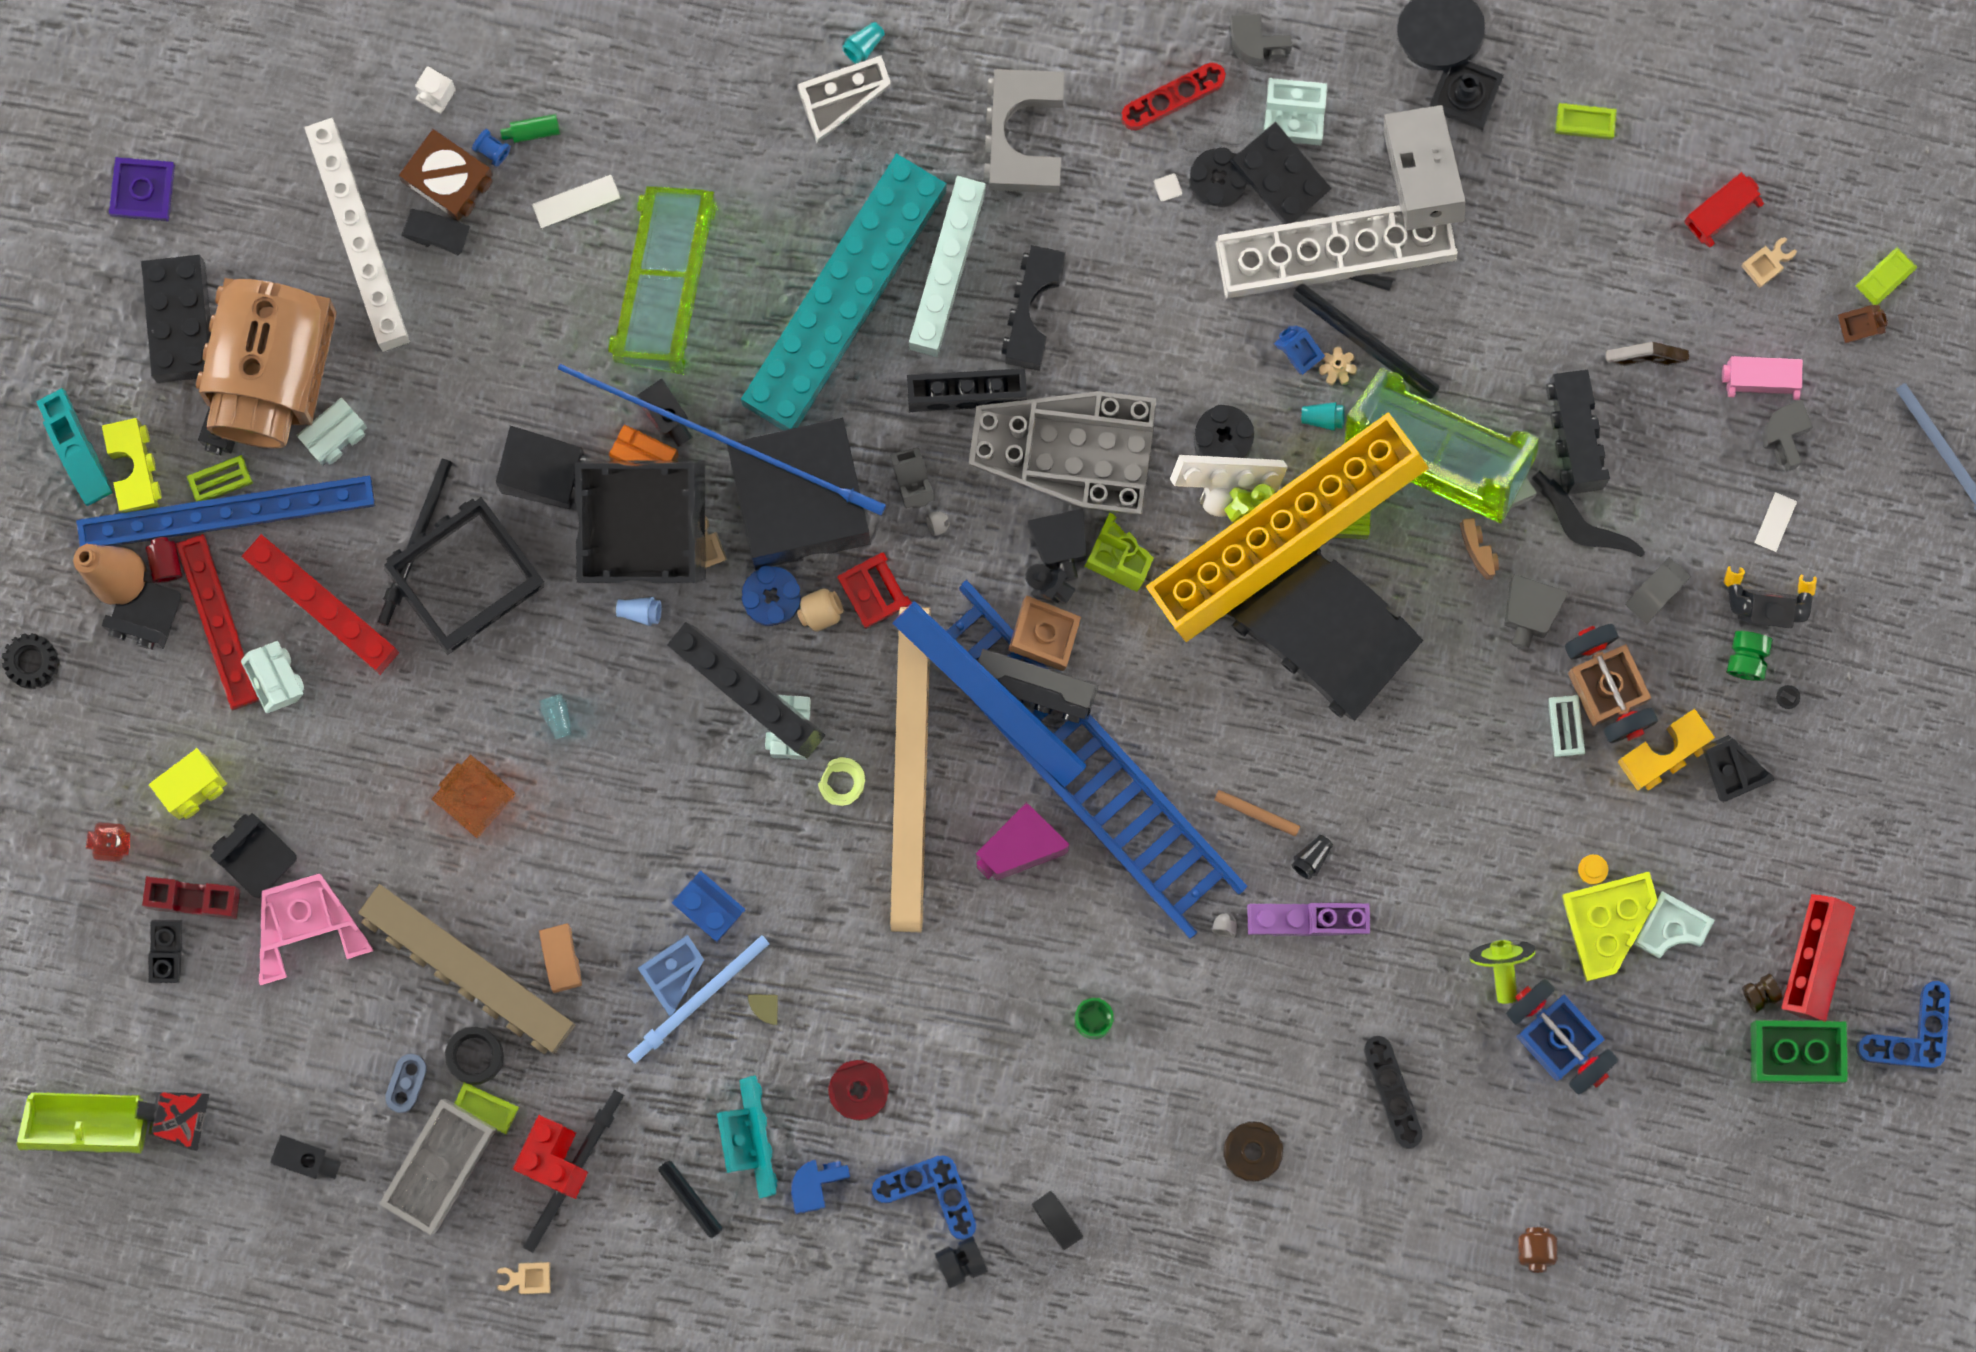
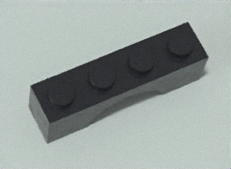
M1031 245L1029 253L1024 252L1020 270H1025L1023 281H1017L1014 298L1019 299L1017 309L1011 308L1007 326L1012 327L1010 337H1004L1001 354L1006 355L1005 364L1040 371L1046 346V336L1035 328L1029 311L1034 299L1045 290L1059 287L1066 252Z

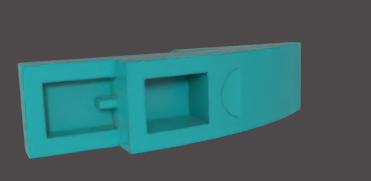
M61 388L36 401L44 418L43 424L50 440L85 505L90 506L114 493L93 445L87 440L67 392Z

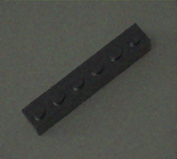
M685 622L667 644V646L795 753L808 758L826 736V734L697 627Z

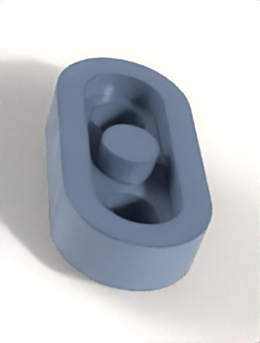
M407 1054L402 1056L396 1064L385 1100L388 1107L397 1113L409 1112L417 1102L427 1074V1065L420 1056ZM411 1064L417 1066V1072L414 1075L407 1073V1067ZM399 1093L407 1095V1100L403 1104L397 1102V1095Z

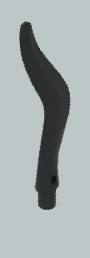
M1541 470L1532 477L1542 488L1540 492L1553 505L1565 534L1572 541L1580 545L1621 549L1636 554L1639 557L1644 556L1645 551L1632 539L1588 524L1568 494L1554 478L1550 480Z

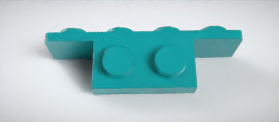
M755 1075L740 1079L739 1081L744 1109L717 1113L726 1172L731 1173L754 1169L758 1196L761 1199L776 1195L777 1177L772 1170V1147L767 1140V1117L762 1110L761 1104L762 1088Z

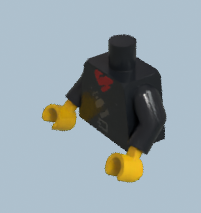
M1728 566L1724 577V584L1729 587L1730 608L1734 614L1738 615V619L1751 624L1793 628L1794 623L1805 622L1810 617L1812 600L1817 584L1815 576L1812 582L1803 581V575H1800L1798 583L1799 595L1743 589L1741 583L1745 570L1740 567L1737 574L1732 572L1731 567Z

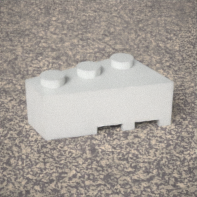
M882 56L798 84L797 88L816 143L890 87L891 82Z

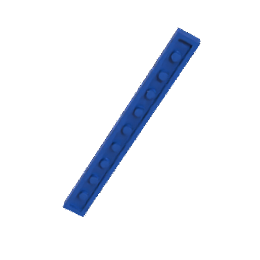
M369 475L76 521L80 547L85 544L118 546L151 541L160 537L170 538L374 507L375 500L372 478Z

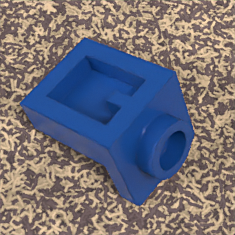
M1290 326L1283 330L1279 335L1280 338L1274 343L1277 349L1283 350L1297 372L1302 375L1325 357L1308 331L1299 326Z

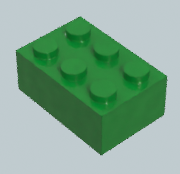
M1756 1020L1751 1023V1083L1844 1084L1848 1082L1847 1021Z

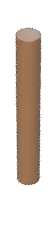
M1218 790L1214 801L1296 837L1300 826L1221 790Z

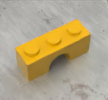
M1695 708L1666 729L1674 742L1672 753L1658 755L1651 750L1645 741L1618 761L1637 791L1643 787H1646L1648 791L1663 781L1660 778L1661 775L1668 770L1673 775L1687 765L1685 762L1686 758L1692 754L1696 758L1704 754L1702 746L1709 744L1715 739Z

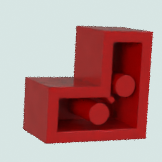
M538 1115L512 1170L574 1199L577 1198L588 1174V1171L564 1160L576 1136V1132Z

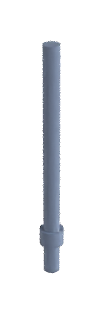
M1902 384L1895 390L1976 505V484L1907 384Z

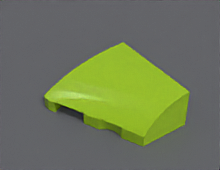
M1109 512L1084 567L1138 592L1154 558L1146 549L1137 544L1136 538L1131 532L1126 534L1115 522L1117 517Z

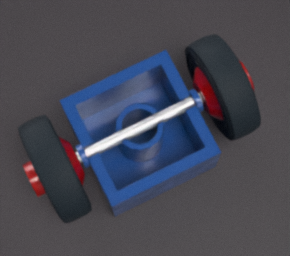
M1544 979L1532 989L1527 986L1515 996L1518 1002L1507 1011L1506 1015L1514 1024H1517L1524 1018L1532 1017L1536 1014V1019L1516 1037L1555 1081L1560 1080L1577 1064L1579 1066L1583 1064L1578 1069V1074L1569 1083L1574 1092L1580 1095L1592 1085L1595 1088L1601 1085L1609 1077L1607 1072L1617 1063L1618 1058L1611 1050L1607 1049L1599 1056L1591 1057L1587 1061L1589 1058L1587 1055L1605 1040L1604 1037L1565 994L1559 997L1547 1009H1541L1546 1004V999L1555 991L1554 986L1547 979Z

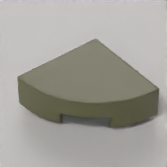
M748 994L749 1005L753 1013L763 1022L778 1026V995Z

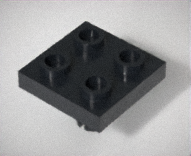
M1470 61L1450 67L1449 70L1442 72L1429 107L1442 105L1446 117L1483 131L1504 74Z

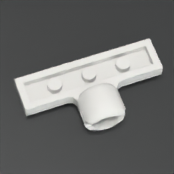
M1179 455L1170 480L1174 486L1203 487L1204 490L1200 498V504L1203 505L1204 510L1214 516L1226 517L1228 515L1224 509L1233 501L1229 494L1233 488L1253 490L1259 484H1266L1271 486L1274 491H1278L1288 467L1283 460Z

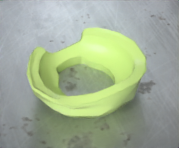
M840 757L828 763L821 781L818 783V787L824 799L830 804L839 806L849 805L863 793L865 774L861 766L853 759ZM843 771L849 773L854 780L852 790L847 794H837L827 785L828 778L832 772Z

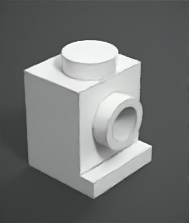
M427 66L415 85L418 92L415 99L441 114L456 89L452 80Z

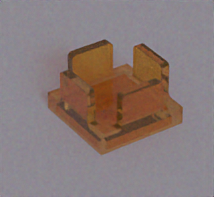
M470 754L462 764L457 763L439 783L441 788L431 800L475 838H478L516 793L483 763Z

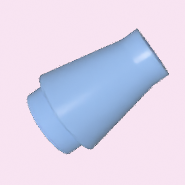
M654 597L629 600L619 599L617 601V617L626 618L647 626L658 624L661 618V601L655 600Z

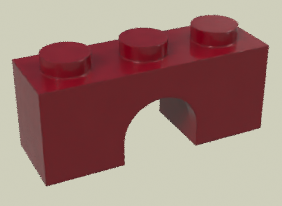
M146 876L142 906L148 910L237 920L241 890L236 886L210 883L205 885L192 884L175 879Z

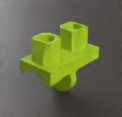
M1266 484L1257 485L1252 492L1235 487L1229 492L1233 501L1224 511L1229 519L1235 523L1274 495L1275 491Z

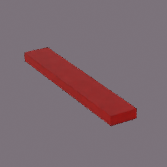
M201 534L175 543L231 710L233 711L259 702L260 700L241 663L245 653L205 535Z

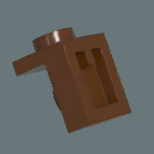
M1870 305L1838 314L1845 343L1886 333L1887 317L1884 310H1880L1879 305Z

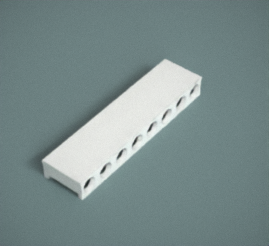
M1401 205L1218 235V239L1215 242L1226 299L1294 288L1300 284L1312 285L1348 279L1359 275L1378 274L1456 261L1458 254L1457 248H1455L1451 223L1406 230Z

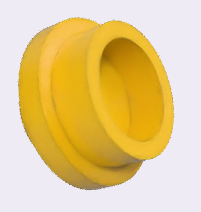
M1588 855L1579 863V876L1587 884H1599L1608 875V864L1599 855Z

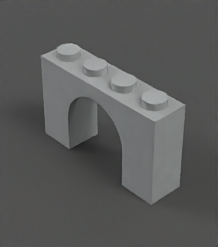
M994 69V78H988V96H993V107L987 106L986 124H992V135H986L985 153H991L990 164H984V181H990L989 190L1060 193L1061 157L1027 156L1017 152L1007 142L1004 128L1008 119L1020 109L1026 107L1063 108L1065 72Z

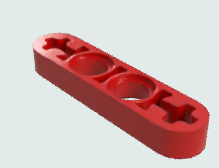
M1207 63L1125 105L1122 110L1123 125L1129 130H1140L1219 90L1225 82L1226 74L1224 68L1218 63ZM1208 71H1211L1213 74L1218 73L1217 83L1208 80L1203 83L1202 87L1204 90L1201 91L1199 83L1194 77L1198 76L1200 82L1207 78ZM1183 83H1190L1193 85L1195 92L1190 97H1183L1179 94L1178 87ZM1155 97H1166L1169 101V106L1165 110L1155 109L1152 104ZM1143 103H1147L1148 110L1153 116L1149 117L1147 111L1140 115L1139 122H1136L1134 119H1127L1130 117V110L1139 113L1145 108Z

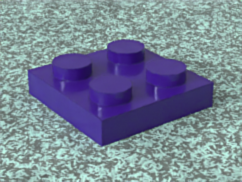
M115 157L109 215L111 217L169 222L175 163Z

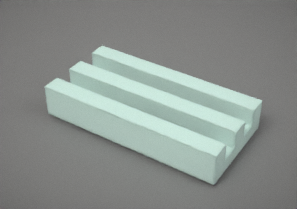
M1579 695L1548 698L1554 758L1584 755L1585 748ZM1568 702H1572L1577 742V748L1572 749ZM1557 703H1560L1565 750H1561Z

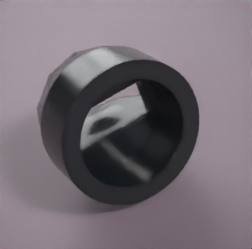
M1784 685L1776 693V700L1782 708L1792 709L1800 702V692L1792 685ZM1782 691L1794 696V702L1780 696Z

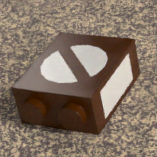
M434 129L431 130L398 175L403 184L458 222L463 216L467 217L472 212L476 204L474 200L480 192L484 194L493 182V179H491L493 174L488 166Z

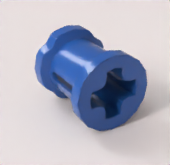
M485 129L475 140L472 149L476 153L480 152L492 160V165L498 167L509 154L511 145L501 143L491 136V132L488 129Z

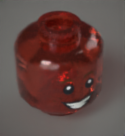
M98 822L94 827V832H87L86 849H92V856L95 860L120 862L124 855L128 856L131 832H126L123 824Z

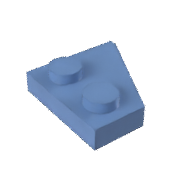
M687 934L637 968L668 1015L671 1016L674 1014L676 1007L689 988L704 959Z

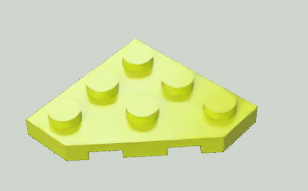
M1650 872L1562 895L1586 982L1615 975L1619 970L1647 917L1658 901Z

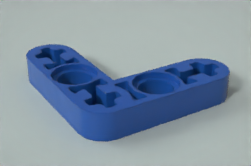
M1932 981L1922 988L1917 1039L1875 1034L1866 1035L1858 1041L1856 1046L1859 1058L1870 1063L1919 1068H1935L1941 1065L1946 1057L1950 990L1947 985L1940 981ZM1934 987H1937V991L1943 994V998L1937 999L1936 1008H1942V1013L1938 1011L1926 1012V1007H1933V997L1928 996V992L1934 990ZM1930 1016L1937 1017L1941 1022V1028L1937 1033H1931L1925 1027V1021ZM1924 1037L1930 1039L1940 1037V1043L1937 1041L1933 1042V1052L1938 1053V1058L1933 1059L1932 1063L1929 1062L1928 1057L1923 1055V1052L1930 1048V1041L1924 1042ZM1870 1040H1872L1874 1046L1885 1047L1884 1041H1888L1889 1044L1886 1049L1888 1059L1883 1058L1885 1052L1879 1051L1874 1052L1872 1057L1869 1056V1052L1864 1050L1863 1046L1869 1044ZM1897 1043H1903L1909 1049V1055L1905 1060H1899L1893 1054V1047Z
M936 1156L883 1175L873 1183L872 1193L875 1199L881 1203H891L934 1187L952 1236L959 1240H965L972 1237L975 1233L976 1222L956 1165L948 1156ZM943 1161L945 1165L950 1164L951 1169L947 1171L948 1178L952 1180L955 1177L957 1184H948L941 1190L939 1189L938 1183H944L941 1174L935 1175L934 1169L938 1167L937 1162ZM910 1171H918L923 1177L922 1184L917 1188H910L905 1182V1177ZM900 1175L901 1185L905 1189V1193L899 1194V1188L890 1191L891 1197L885 1198L883 1194L878 1195L877 1190L881 1188L880 1183L882 1181L892 1185L897 1183L894 1177ZM949 1189H956L961 1194V1202L957 1206L951 1207L944 1202V1194ZM963 1206H966L967 1212L961 1214L965 1222H971V1226L967 1228L968 1234L962 1235L961 1231L955 1232L954 1226L958 1225L956 1215L949 1218L948 1212L958 1211Z

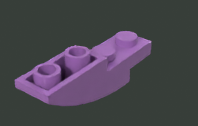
M1365 903L1247 905L1248 935L1333 936L1370 934V906Z

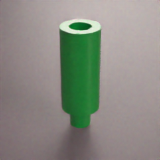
M556 114L510 122L509 128L500 129L502 141L513 139L514 143L560 135Z

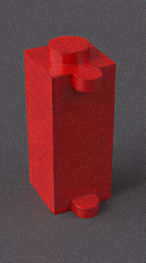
M1741 172L1686 217L1684 223L1702 244L1705 243L1711 248L1715 244L1711 237L1753 203L1758 208L1764 205L1758 191L1759 186L1750 176L1746 177Z

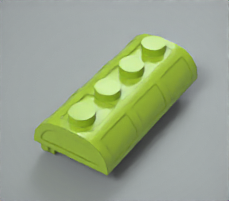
M31 1093L30 1096L28 1095L17 1139L18 1149L24 1151L47 1150L141 1154L145 1143L148 1121L135 1119L134 1115L137 1102L143 1101V1099H141L140 1095Z

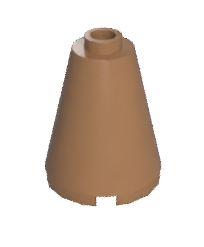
M85 544L79 547L74 554L73 562L75 568L95 596L106 604H127L135 599L144 587L145 581H143L146 566L141 556L131 549Z

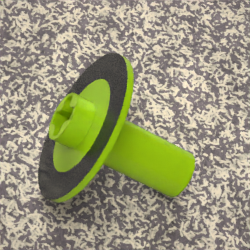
M1498 940L1481 945L1470 952L1469 959L1472 963L1493 967L1498 1003L1509 1004L1517 1001L1515 998L1518 993L1514 964L1532 958L1535 955V947L1528 942L1520 940Z

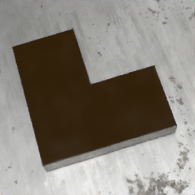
M1648 342L1606 351V361L1622 366L1643 362L1668 366L1684 363L1689 360V350L1657 342Z

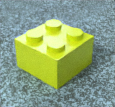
M196 748L148 785L169 813L180 820L183 817L188 819L200 810L198 806L205 800L212 801L224 792L223 787L227 783L208 757Z

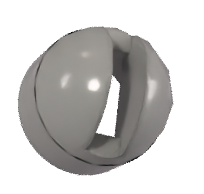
M934 511L926 514V523L933 537L943 534L950 526V522L946 521L948 515L944 512Z
M1222 913L1216 917L1212 932L1223 937H1235L1237 921L1234 916Z

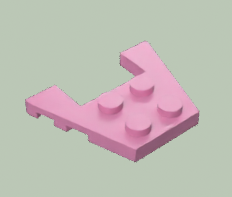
M321 873L262 891L260 985L287 978L279 947L330 931H339L347 959L374 951L372 945Z

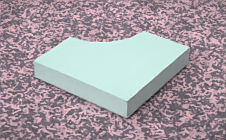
M1662 891L1633 945L1657 958H1661L1667 949L1677 944H1691L1701 947L1715 920Z

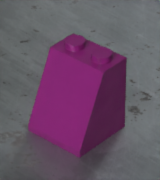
M1026 802L976 852V868L987 879L993 876L998 881L1064 856L1069 851V843Z

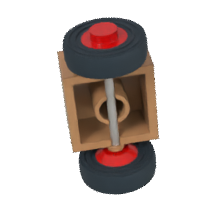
M1613 624L1603 625L1596 629L1595 626H1591L1580 631L1577 638L1565 645L1568 656L1571 660L1583 656H1593L1591 660L1573 667L1568 672V675L1592 726L1594 727L1620 716L1616 722L1604 729L1610 743L1626 738L1628 741H1632L1644 735L1643 730L1656 724L1658 719L1652 708H1646L1638 712L1631 711L1646 704L1651 699V696L1627 645L1625 644L1605 654L1602 650L1607 645L1619 638Z

